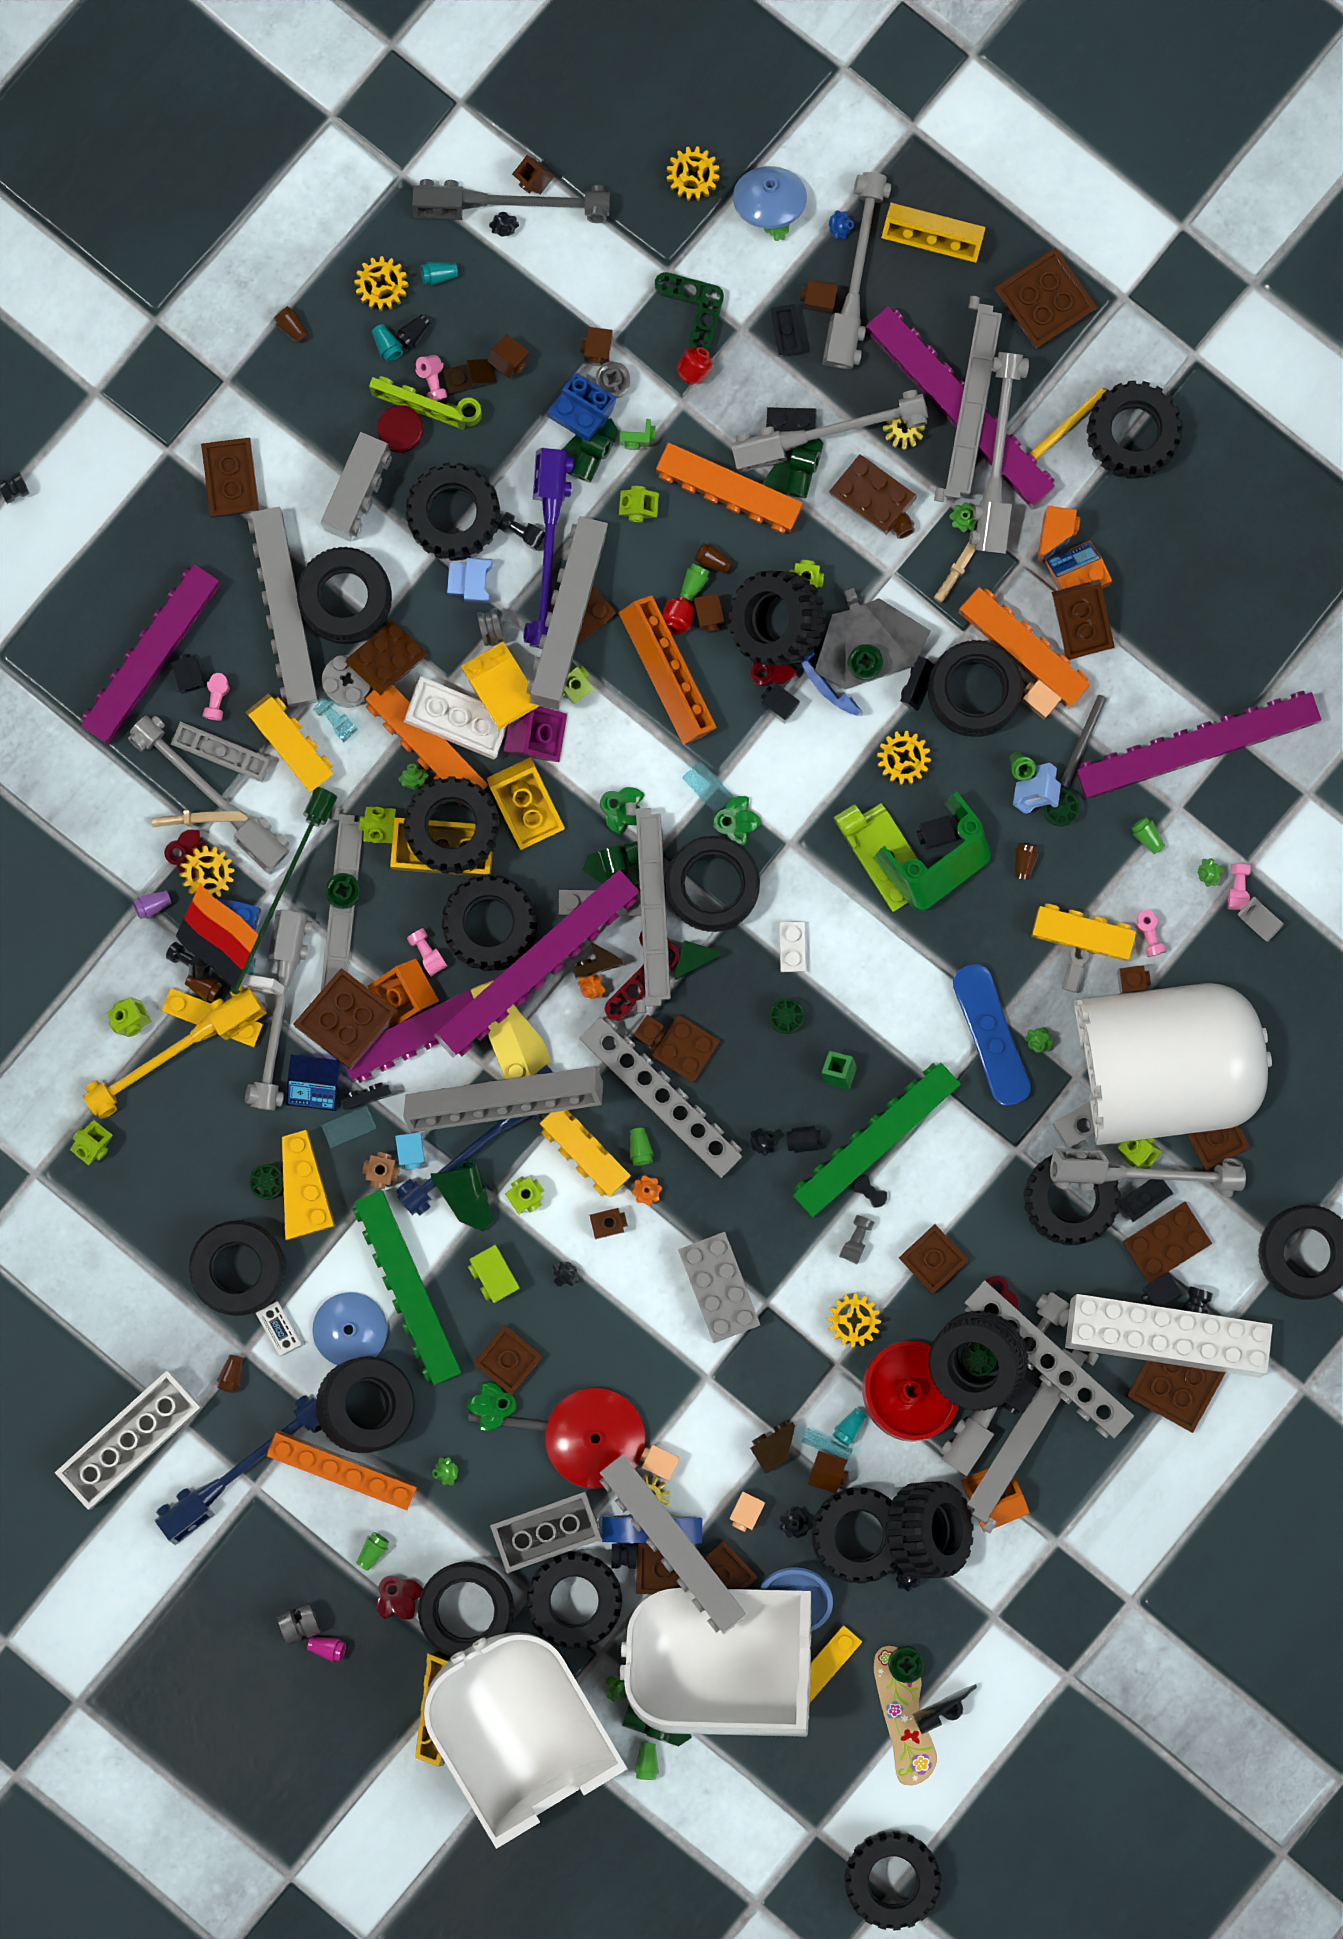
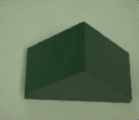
M685 940L674 976L678 980L721 957V954L717 950Z

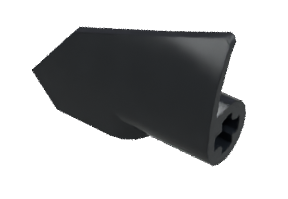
M974 1684L935 1704L913 1713L912 1715L921 1734L941 1726L940 1715L948 1720H957L961 1717L963 1713L961 1701L975 1690L977 1685ZM957 1704L958 1708L955 1709V1714L952 1715L950 1712H946Z

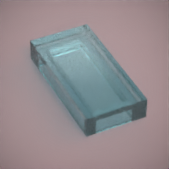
M701 761L682 777L715 814L730 799L734 798Z
M367 1106L321 1125L330 1148L377 1129Z

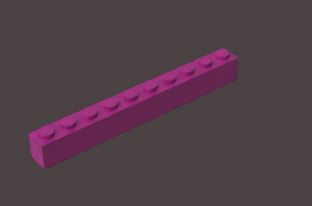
M887 306L866 325V332L957 429L965 382L962 380L958 382L953 376L954 371L945 362L942 364L936 358L938 356L936 351L930 345L925 346L919 340L921 338L920 334L913 327L908 328L903 323L904 317L896 309L891 310ZM986 406L978 452L992 466L998 418L996 416L992 418L986 412L988 409ZM1006 433L1001 477L1033 509L1054 490L1055 485L1053 482L1055 480L1046 470L1042 472L1036 465L1038 461L1031 453L1027 452L1025 454L1020 448L1021 443L1013 434L1009 436Z
M1304 690L1291 694V699L1282 702L1281 698L1267 702L1268 707L1258 709V706L1245 709L1243 710L1244 715L1235 717L1234 713L1221 717V722L1212 725L1211 721L1197 725L1198 730L1189 733L1187 729L1173 733L1174 738L1165 740L1164 737L1151 740V745L1141 748L1139 744L1127 748V753L1118 756L1117 752L1103 756L1104 761L1094 763V760L1079 764L1080 769H1077L1075 773L1084 800L1318 724L1322 719L1313 693L1305 694Z
M619 869L433 1036L452 1057H455L457 1054L462 1057L472 1048L471 1041L476 1037L481 1040L491 1031L488 1027L494 1021L499 1024L509 1015L506 1011L513 1004L518 1007L528 998L525 995L527 991L531 988L536 991L546 982L543 978L549 972L554 975L564 966L561 962L569 955L572 959L583 949L580 946L582 942L586 939L591 942L601 933L598 930L601 925L606 923L609 926L619 917L616 913L619 909L624 907L627 910L637 901L634 896L639 890Z

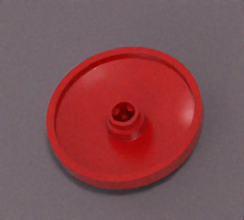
M903 1341L888 1346L871 1360L863 1377L862 1396L870 1418L884 1433L902 1441H923L939 1434L952 1422L959 1406L944 1398V1395H941L940 1390H937V1386L934 1385V1380L931 1379L930 1368L928 1367L931 1346L922 1342Z
M602 1388L583 1389L567 1396L553 1410L546 1427V1450L555 1469L568 1481L585 1488H604L600 1483V1480L603 1478L600 1472L624 1454L634 1469L636 1468L644 1451L645 1430L642 1419L635 1407L620 1394ZM598 1434L600 1441L592 1443L590 1440L591 1435Z

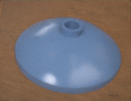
M776 166L759 167L747 172L738 180L733 192L734 207L740 217L751 225L766 229L781 228L793 223L801 216L807 202L806 188L801 179L793 172Z
M341 1293L328 1299L317 1311L313 1321V1339L322 1356L335 1365L358 1357H376L386 1342V1318L378 1304L369 1297L359 1293ZM347 1325L353 1327V1333L350 1335L344 1332V1328Z
M791 1567L778 1570L768 1576L759 1589L811 1591V1631L822 1626L832 1612L833 1595L830 1586L820 1575L805 1568Z

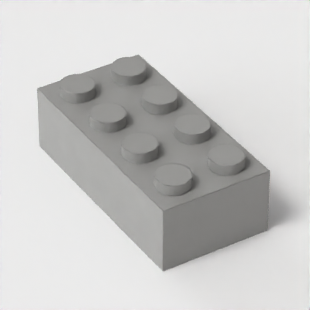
M360 432L322 517L321 524L325 531L350 542L353 536L358 537L363 525L361 518L363 514L367 515L373 503L371 501L373 491L378 492L382 483L381 473L383 469H388L392 460L388 443Z
M725 1232L678 1249L713 1343L760 1326Z
M586 1491L490 1525L506 1573L602 1540Z

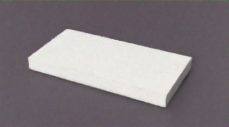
M422 676L418 679L403 721L493 760L497 757L507 728L505 726L500 730L498 729L480 700Z

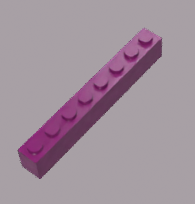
M195 564L192 568L188 567L183 572L180 578L182 582L177 589L174 587L166 597V600H168L167 604L163 609L159 608L152 617L153 624L149 629L145 628L138 637L140 642L136 648H131L126 653L123 659L126 662L122 668H117L112 673L109 679L111 683L108 688H103L95 698L97 701L96 705L92 710L90 708L87 709L81 718L83 722L81 727L106 745H109L221 585L219 580Z
M498 975V976H496V977H494V978H492V979H490V980H488V981H486V982H484V983H482V984H485V983L490 982V981H492V980L495 981L500 975ZM471 990L463 992L383 1031L351 1070L346 1067L352 1081L364 1082L372 1078L371 1073L378 1069L384 1072L394 1067V1062L401 1058L407 1061L417 1056L416 1051L423 1047L429 1050L439 1045L440 1043L433 1035L474 999ZM529 990L525 993V995L528 997L532 995V993ZM527 998L522 1004L528 1002L529 998Z

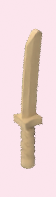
M968 542L956 564L953 563L950 575L947 576L946 581L943 582L942 587L934 596L937 602L942 603L949 590L953 587V584L957 581V578L959 576L962 577L965 572L964 568L975 552V545Z
M184 810L182 815L153 817L152 826L185 824L188 827H192L193 823L247 822L249 818L240 811L192 813L189 810Z

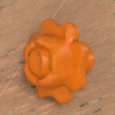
M594 974V976H581L579 978L580 981L577 984L585 998H603V993L606 990L601 985L602 977L600 975Z
M643 1176L641 1180H635V1188L632 1191V1195L637 1196V1203H645L650 1206L653 1201H659V1193L662 1187L657 1185L658 1180L656 1178Z

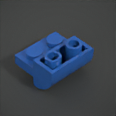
M575 373L562 389L561 396L547 412V417L588 442L598 429L601 430L607 422L617 398L578 373Z

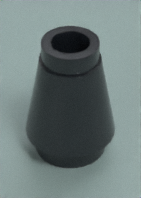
M421 314L400 328L395 338L406 350L415 348L431 326V322Z

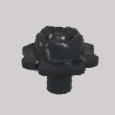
M500 212L494 216L493 221L489 223V227L492 228L493 234L505 237L514 234L515 229L519 227V222H517L516 216Z
M758 1128L756 1131L750 1132L752 1136L750 1138L751 1147L754 1151H757L759 1154L762 1153L764 1156L774 1152L773 1146L775 1143L773 1140L775 1135L772 1131L764 1132L761 1128Z
M559 1261L552 1266L555 1270L553 1273L557 1276L554 1279V1283L557 1286L561 1287L565 1283L573 1286L574 1283L579 1282L577 1268L572 1263Z
M790 1508L786 1514L780 1517L782 1524H780L779 1528L786 1533L788 1538L793 1537V1535L796 1538H800L802 1533L809 1529L806 1524L809 1518L803 1515L801 1509H797L794 1512Z
M900 1568L897 1570L898 1576L896 1581L898 1582L899 1589H905L909 1592L920 1584V1579L908 1576Z

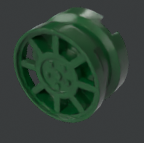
M861 644L855 647L848 657V669L859 680L866 681L875 678L883 666V657L880 650L871 644Z
M1060 790L1058 807H1053L1051 804L1044 805L1043 811L1049 823L1064 827L1076 819L1080 806L1074 794L1069 791Z
M336 874L326 884V898L335 908H351L359 900L360 885L356 878L350 874Z
M780 999L774 1003L770 1010V1024L781 1034H792L802 1026L804 1010L793 999Z
M269 1164L256 1167L249 1177L251 1191L261 1199L271 1200L277 1198L284 1190L282 1171Z
M972 1342L964 1348L961 1354V1363L969 1374L984 1376L995 1368L997 1358L986 1346Z
M903 1646L891 1653L888 1660V1668L897 1681L912 1683L923 1674L924 1660L916 1649Z

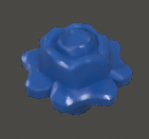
M836 210L835 214L830 217L828 225L834 238L845 239L846 234H849L850 230L853 229L854 222L848 217L846 211Z

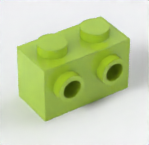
M496 1245L469 1259L471 1265L468 1268L474 1279L480 1278L484 1286L480 1290L487 1301L492 1299L493 1303H496L520 1289Z

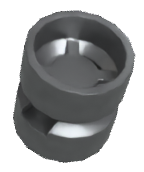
M311 1603L297 1607L294 1613L289 1610L277 1615V1620L287 1645L301 1641L304 1635L309 1638L321 1633V1628Z

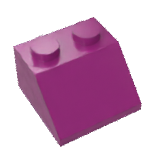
M539 706L508 724L504 752L521 757L559 762L567 714Z

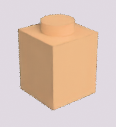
M1038 680L1035 684L1030 682L1023 690V695L1025 696L1021 702L1045 720L1062 698L1042 681Z
M652 1445L651 1449L645 1448L639 1461L643 1462L642 1468L669 1481L680 1457Z
M742 1491L729 1518L733 1520L732 1526L744 1532L747 1528L752 1530L765 1502Z

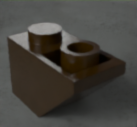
M785 1420L773 1427L775 1432L770 1436L766 1437L765 1434H762L752 1440L754 1445L750 1449L765 1474L788 1460L795 1430L793 1422L788 1424Z

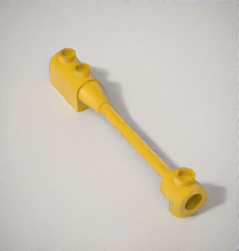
M240 985L238 989L240 993L235 995L230 991L232 998L226 1002L222 999L212 1002L209 1005L211 1011L207 1013V1016L189 1035L110 1087L105 1082L100 1084L98 1080L86 1085L87 1093L83 1095V1099L95 1116L98 1115L100 1119L109 1117L117 1110L115 1105L117 1103L115 1097L117 1093L193 1043L205 1040L215 1034H219L220 1037L227 1040L266 1015L267 1012L256 994L249 986L244 988L243 985Z

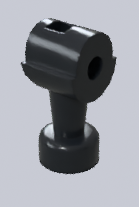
M506 512L498 525V529L505 533L511 530L523 539L527 547L537 551L545 538V532L533 524L528 523L527 526L515 522V516Z
M178 942L170 945L166 953V959L173 963L181 961L188 966L189 975L192 979L205 980L210 976L209 965L196 956L186 953L185 947Z

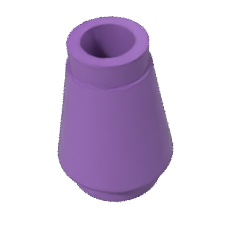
M167 891L138 896V899L133 901L136 913L140 919H148L172 904Z

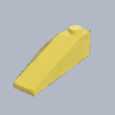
M494 980L470 989L473 998L477 997ZM513 1004L506 1010L509 1015L499 1024L494 1021L488 1026L491 1030L488 1033V1037L505 1080L533 1076L551 1062L543 1038Z

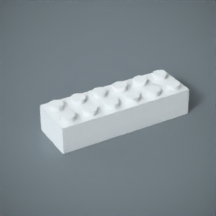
M167 1370L63 1464L55 1474L82 1504L90 1510L203 1407L173 1373Z

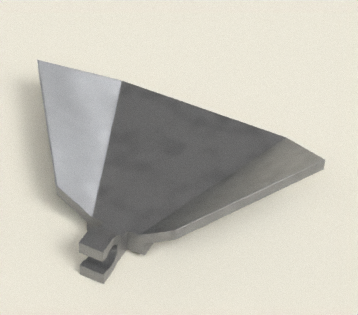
M855 589L846 590L844 595L850 610L832 614L814 672L845 690L911 667L917 661L931 630L880 598L860 606ZM861 644H871L877 647L883 657L881 671L871 680H859L848 669L847 663L850 653Z

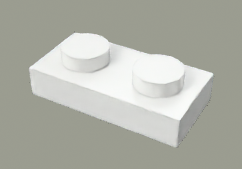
M780 922L781 972H805V923Z

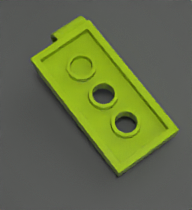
M382 376L379 379L372 377L369 385L372 396L395 405L408 406L421 415L464 430L465 426L477 425L482 418L481 406L474 398H464L457 406L450 403L445 405L416 394V390L412 387L403 385L400 388L392 385V380ZM466 407H473L476 410L475 415L472 417H465L462 412Z
M880 803L863 815L854 804L833 817L841 833L892 913L908 903L873 857L885 846L893 853L894 858L900 865L908 859L918 858L883 804Z

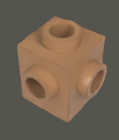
M377 1152V1156L371 1155L370 1160L365 1159L362 1174L366 1175L365 1180L371 1181L370 1186L385 1189V1185L392 1186V1181H397L400 1167L396 1166L397 1161L391 1160V1154ZM379 1165L385 1168V1172L381 1175L376 1173V1167Z

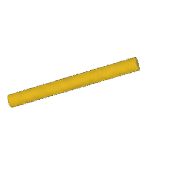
M1102 387L1030 452L1036 460L1093 409L1097 400L1106 392Z

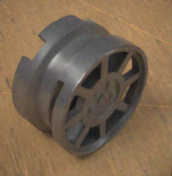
M606 362L596 372V385L616 398H620L630 387L629 371L622 363Z
M490 609V612L485 614L477 612L484 645L488 646V644L494 641L498 643L504 642L497 609Z

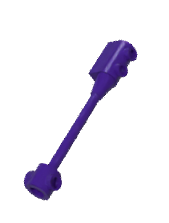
M550 448L538 449L535 457L532 500L542 501L545 538L539 621L526 623L523 634L524 643H530L529 646L539 648L542 634L547 635L549 628L545 626V622L550 608L555 525L558 522L562 503L565 501V497H570L572 490L571 482H566V472H572L573 458L568 457V451Z

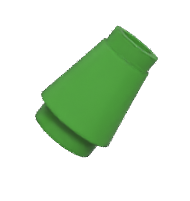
M692 563L690 568L687 567L680 596L694 601V598L709 580L708 575L710 571Z
M1014 752L1010 756L1009 761L1012 774L1016 779L1028 780L1034 775L1036 765L1032 759L1020 752Z
M1147 816L1131 827V830L1134 832L1132 835L1153 854H1156L1165 847L1153 820H1149Z
M645 1128L630 1130V1160H633V1165L642 1166L652 1163L654 1153L645 1133Z
M373 1532L371 1536L368 1535L356 1564L362 1569L369 1571L386 1553L390 1542L377 1532Z
M641 1743L634 1770L636 1779L656 1780V1775L659 1774L656 1744Z

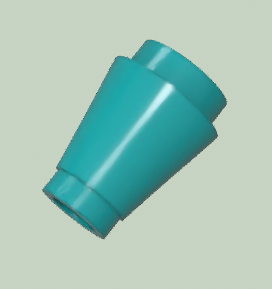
M427 261L426 264L421 265L423 284L432 286L458 277L456 263Z
M384 324L378 325L372 330L382 359H385L386 362H392L403 354L402 344Z
M855 1408L834 1428L835 1432L832 1435L845 1446H849L851 1442H855L867 1416Z

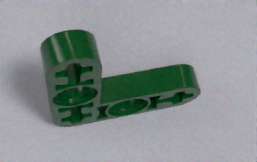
M668 272L660 273L655 279V290L659 295L698 306L689 339V348H696V344L693 342L699 340L700 332H696V329H699L702 332H711L710 335L705 333L704 343L707 346L701 347L709 352L724 301L723 290L716 285ZM669 279V284L676 286V281H680L678 294L674 293L675 288L667 287L666 290H663L659 282ZM691 284L696 288L694 296L686 297L682 293L685 285ZM712 291L717 292L716 295L720 298L719 300L715 299L712 309H717V312L708 309L709 297H706V295H711ZM704 314H709L713 317L714 322L711 326L704 327L699 322L700 317Z

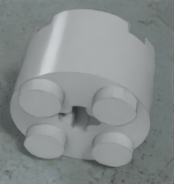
M350 655L336 656L326 665L322 674V685L327 696L334 704L344 708H351L366 701L365 698L373 690L365 680L345 663ZM348 676H351L353 684L348 683L345 687L342 681L343 678L347 679Z

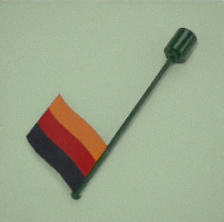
M317 787L314 789L303 815L306 817L305 821L309 823L308 828L259 934L241 916L215 899L203 887L201 882L176 934L179 942L190 953L216 970L231 986V992L235 995L240 993L238 989L313 826L325 825L338 797L324 788Z

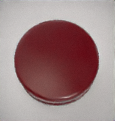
M395 405L386 409L381 414L377 424L380 440L388 443L389 449L392 452L406 453L412 451L420 444L423 438L424 428L419 414L414 409L405 405Z

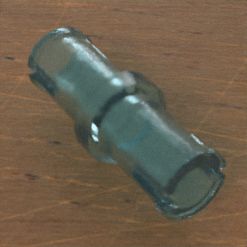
M807 1428L801 1443L814 1447L821 1452L846 1459L848 1462L853 1451L852 1448L850 1449L833 1441L831 1436L827 1438Z

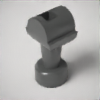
M856 1215L853 1223L857 1227L851 1239L843 1246L839 1255L840 1258L847 1259L854 1264H858L866 1244L862 1242L866 1230L871 1231L875 1223L860 1215Z

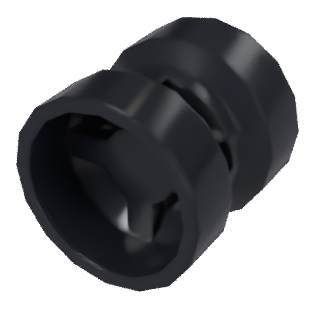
M20 472L12 475V478L9 480H0V491L7 504L13 502L18 496L24 497L30 494Z
M1190 1286L1187 1293L1189 1299L1184 1303L1182 1310L1207 1314V1303L1212 1300L1213 1293Z
M612 1544L611 1569H619L622 1565L627 1566L629 1569H637V1544H629L624 1547L620 1544Z

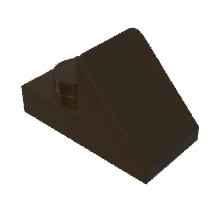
M487 359L466 360L467 364L443 370L449 395L497 383L493 365Z
M591 942L596 962H591V959L577 962V967L573 968L575 978L579 979L581 976L587 977L624 965L621 958Z

